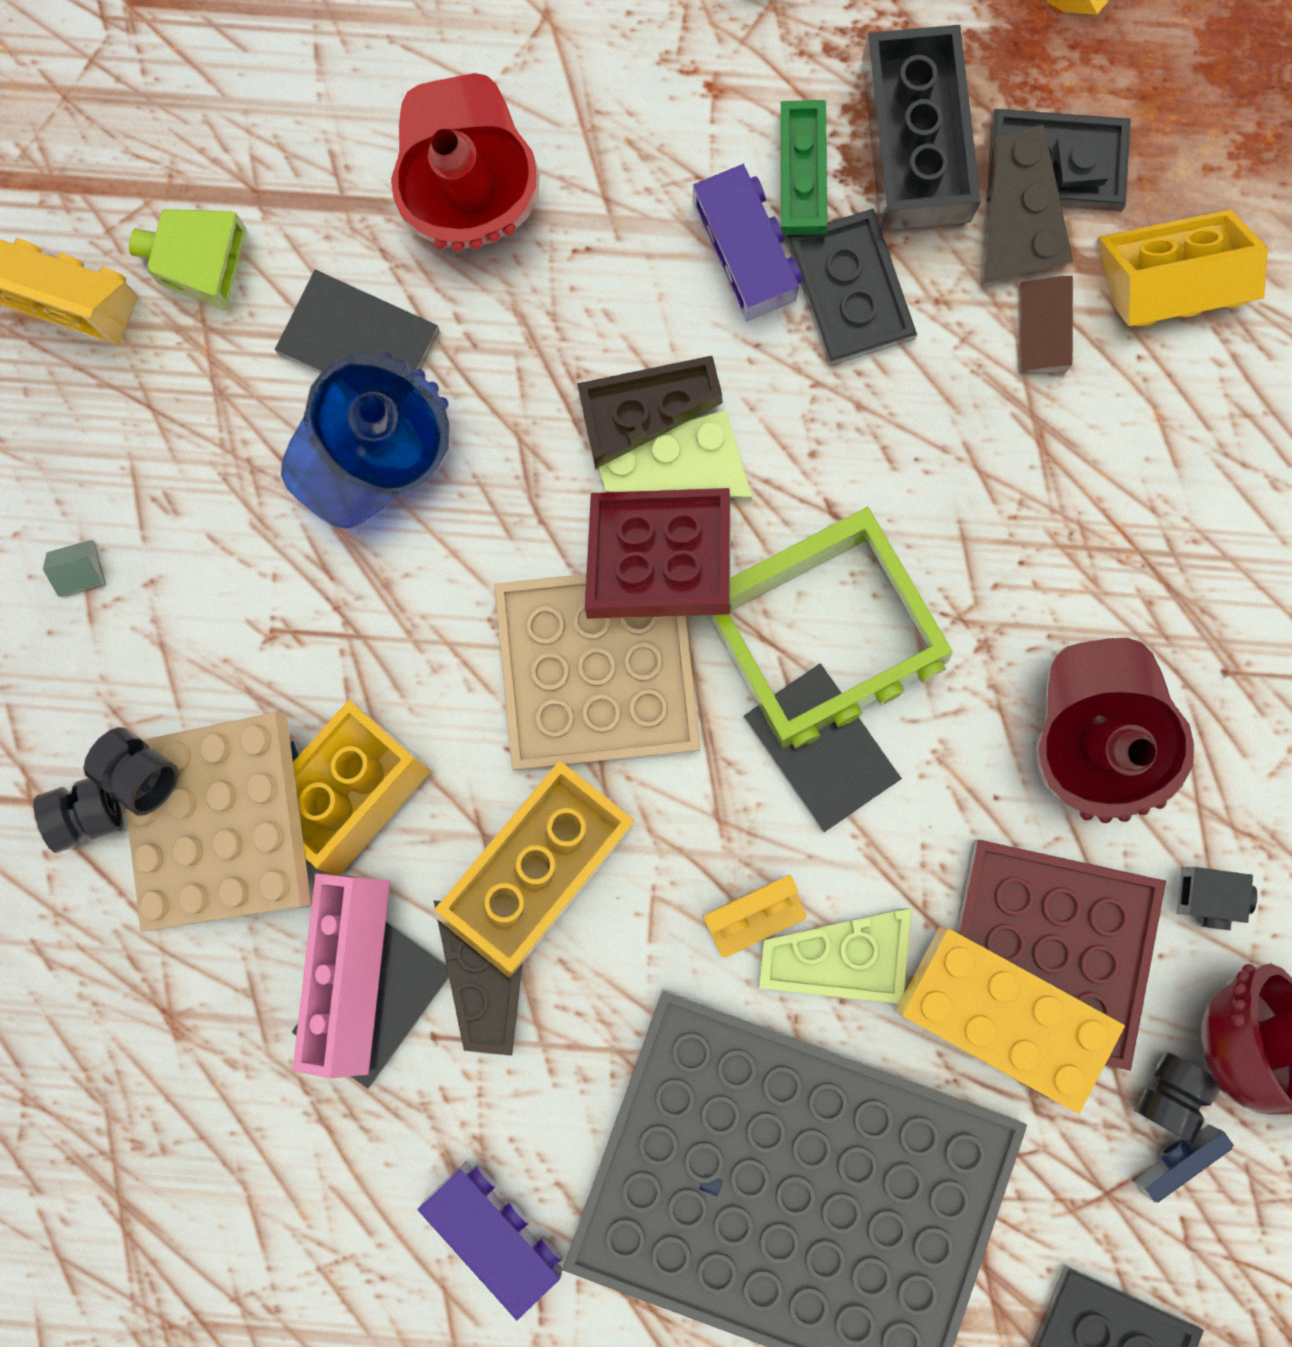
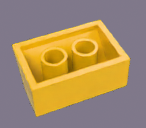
M1231 209L1098 237V247L1112 304L1128 326H1149L1158 320L1177 316L1193 317L1202 311L1220 307L1236 308L1243 306L1246 302L1264 299L1268 247Z
M15 238L14 243L0 239V306L119 346L138 298L137 294L126 284L127 278L124 275L105 267H100L98 272L84 268L82 261L64 253H57L56 258L42 254L40 247L23 239Z
M350 700L341 707L293 761L305 858L318 870L327 874L341 875L432 772L403 744Z

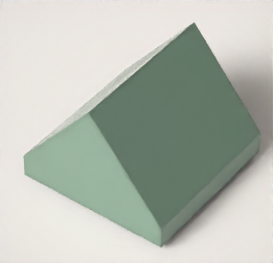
M93 540L46 553L43 571L57 596L62 597L105 585Z

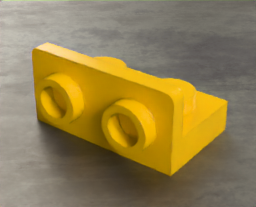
M791 874L785 875L702 915L722 957L726 958L806 919L807 914L798 898L797 893L799 891Z

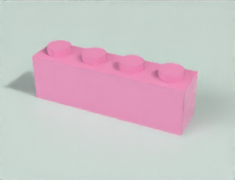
M315 873L292 1071L326 1078L369 1075L390 880Z

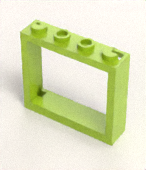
M869 506L731 577L730 611L867 540L929 648L788 721L731 616L709 615L782 749L792 744L795 749L806 743L809 745L821 736L818 730L834 722L837 727L847 725L863 714L860 708L876 700L880 705L889 703L905 692L902 686L917 678L922 683H926L932 680L935 675L947 670L944 664L949 662L953 651Z

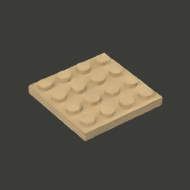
M586 574L494 584L513 771L554 767L559 760L565 765L700 751L686 616L587 619L585 612Z
M273 712L143 740L149 745L150 749H155L176 765L179 776L172 794L155 811L147 815L137 816L126 808L141 932L312 905L287 714L285 712Z

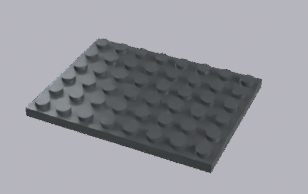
M662 989L564 1262L563 1271L766 1347H954L1027 1124ZM717 1178L723 1180L717 1197L699 1189L701 1183H709Z

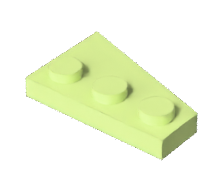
M726 410L689 420L599 467L605 492L730 488V498L745 501L752 500V494Z
M912 908L764 939L758 988L899 1004L905 988Z

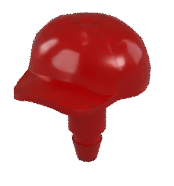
M471 73L422 83L407 91L401 103L399 154L391 177L393 198L403 221L418 236L433 242L435 247L440 250L446 247H452L456 252H461L464 248L469 247L478 250L482 245L497 242L505 235H513L515 230L530 216L538 199L540 173L534 153L515 128L508 106L497 84L487 75Z

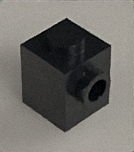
M1181 867L1177 914L1202 917L1201 927L1231 931L1232 922L1249 923V914L1254 913L1258 898L1257 888L1252 885L1253 875L1201 867Z

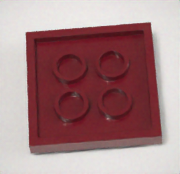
M730 488L591 493L585 591L587 619L730 615Z

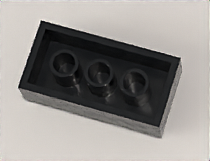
M948 25L868 33L862 62L881 231L971 223L981 200L961 26Z

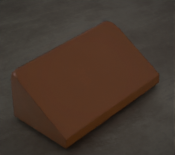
M1058 276L1021 282L1019 373L1066 374L1073 362V276Z

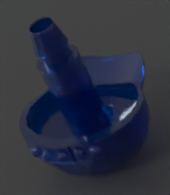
M383 352L380 355L375 353H358L338 358L324 369L311 385L304 417L292 436L282 459L281 477L287 490L300 503L331 526L350 529L362 525L374 517L405 491L426 484L440 470L449 453L451 430L446 413L449 402L445 397H439L438 384L433 381L428 382L425 379L426 374L422 369H408V363L405 360H393L389 352Z

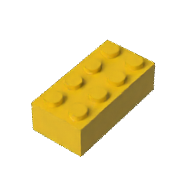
M559 760L434 909L435 917L507 977L511 978L630 832L635 820Z
M939 926L895 1009V1012L1077 1114L1081 1113L1125 1027L1124 1024L966 937Z

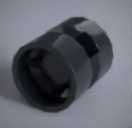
M126 727L114 728L98 738L90 748L83 766L86 777L108 794L112 792L114 799L137 816L147 815L164 804L172 794L179 776L176 765L155 749H150L146 742Z
M89 778L75 782L72 786V791L65 787H59L36 795L34 798L33 809L39 832L53 853H60L83 845L87 835L92 840H97L121 832L123 829V815L120 803L113 798L112 792L108 794Z
M1165 1051L1154 1074L1159 1083L1158 1087H1146L1134 1111L1193 1143L1205 1121L1199 1109L1201 1106H1211L1219 1094L1220 1088L1210 1073Z

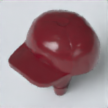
M1127 637L1107 638L1066 646L1054 656L1049 668L1046 689L1045 725L1036 744L1037 767L1044 786L1060 802L1080 811V817L1083 820H1091L1094 816H1097L1099 821L1104 824L1111 822L1113 818H1118L1121 822H1128L1132 815H1147L1150 812V808L1163 809L1167 805V800L1171 799L1183 786L1193 767L1194 741L1190 724L1171 700L1163 673L1153 653L1142 642Z
M1272 963L1258 967L1252 964H1245L1241 971L1212 998L1202 1017L1200 1031L1205 1060L1207 1061L1212 1078L1231 1101L1260 1114L1292 1115V977L1283 968Z

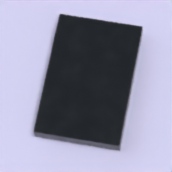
M994 109L991 120L986 201L990 202L991 200L990 187L995 139L1000 135L1044 125L1061 206L1122 212L1126 206L1131 119ZM1104 135L1109 177L1104 186L1059 189L1054 151L1057 139Z
M874 208L828 222L827 234L787 235L786 242L791 257L795 259L800 269L803 281L801 286L828 366L916 339L917 332Z
M315 269L275 351L287 359L401 410L440 329L438 325Z
M819 663L774 694L786 718L790 721L842 693L822 664ZM759 705L743 716L823 833L902 779L860 718L842 727H837L834 722L818 730L821 736L809 745L806 743L795 749L792 744L782 749Z
M388 920L385 922L369 1075L351 1076L367 1089L372 1086L449 979L447 965L444 961ZM298 1023L292 1030V1033L296 1036Z
M1065 1264L1031 1347H1198L1204 1329L1199 1325Z

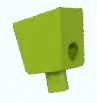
M165 209L160 214L156 232L137 228L133 229L129 240V252L131 256L149 259L148 272L161 286L217 308L227 310L247 229L237 213L232 211Z

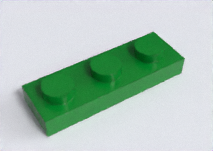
M826 100L780 101L783 235L827 234Z

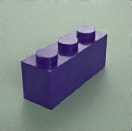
M743 163L693 184L692 202L745 321L748 322L795 302L799 284L803 282L802 275L793 257L787 259L781 247V243L784 242V236L779 222L775 216L768 218L762 203L766 202V197L758 177L753 176L750 178Z
M465 1161L421 1203L417 1210L517 1321L561 1279L563 1268L559 1265V1262L562 1260V1257L547 1239L543 1237L538 1241L526 1228L529 1220L516 1204L509 1201L505 1205L495 1194L493 1189L496 1188V1184L481 1166L476 1165L472 1168Z

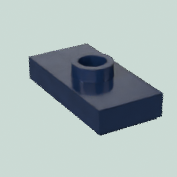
M1209 1124L1199 1131L1193 1143L1179 1139L1167 1145L1159 1154L1161 1159L1132 1179L1141 1194L1154 1203H1159L1231 1151L1234 1144L1223 1130Z

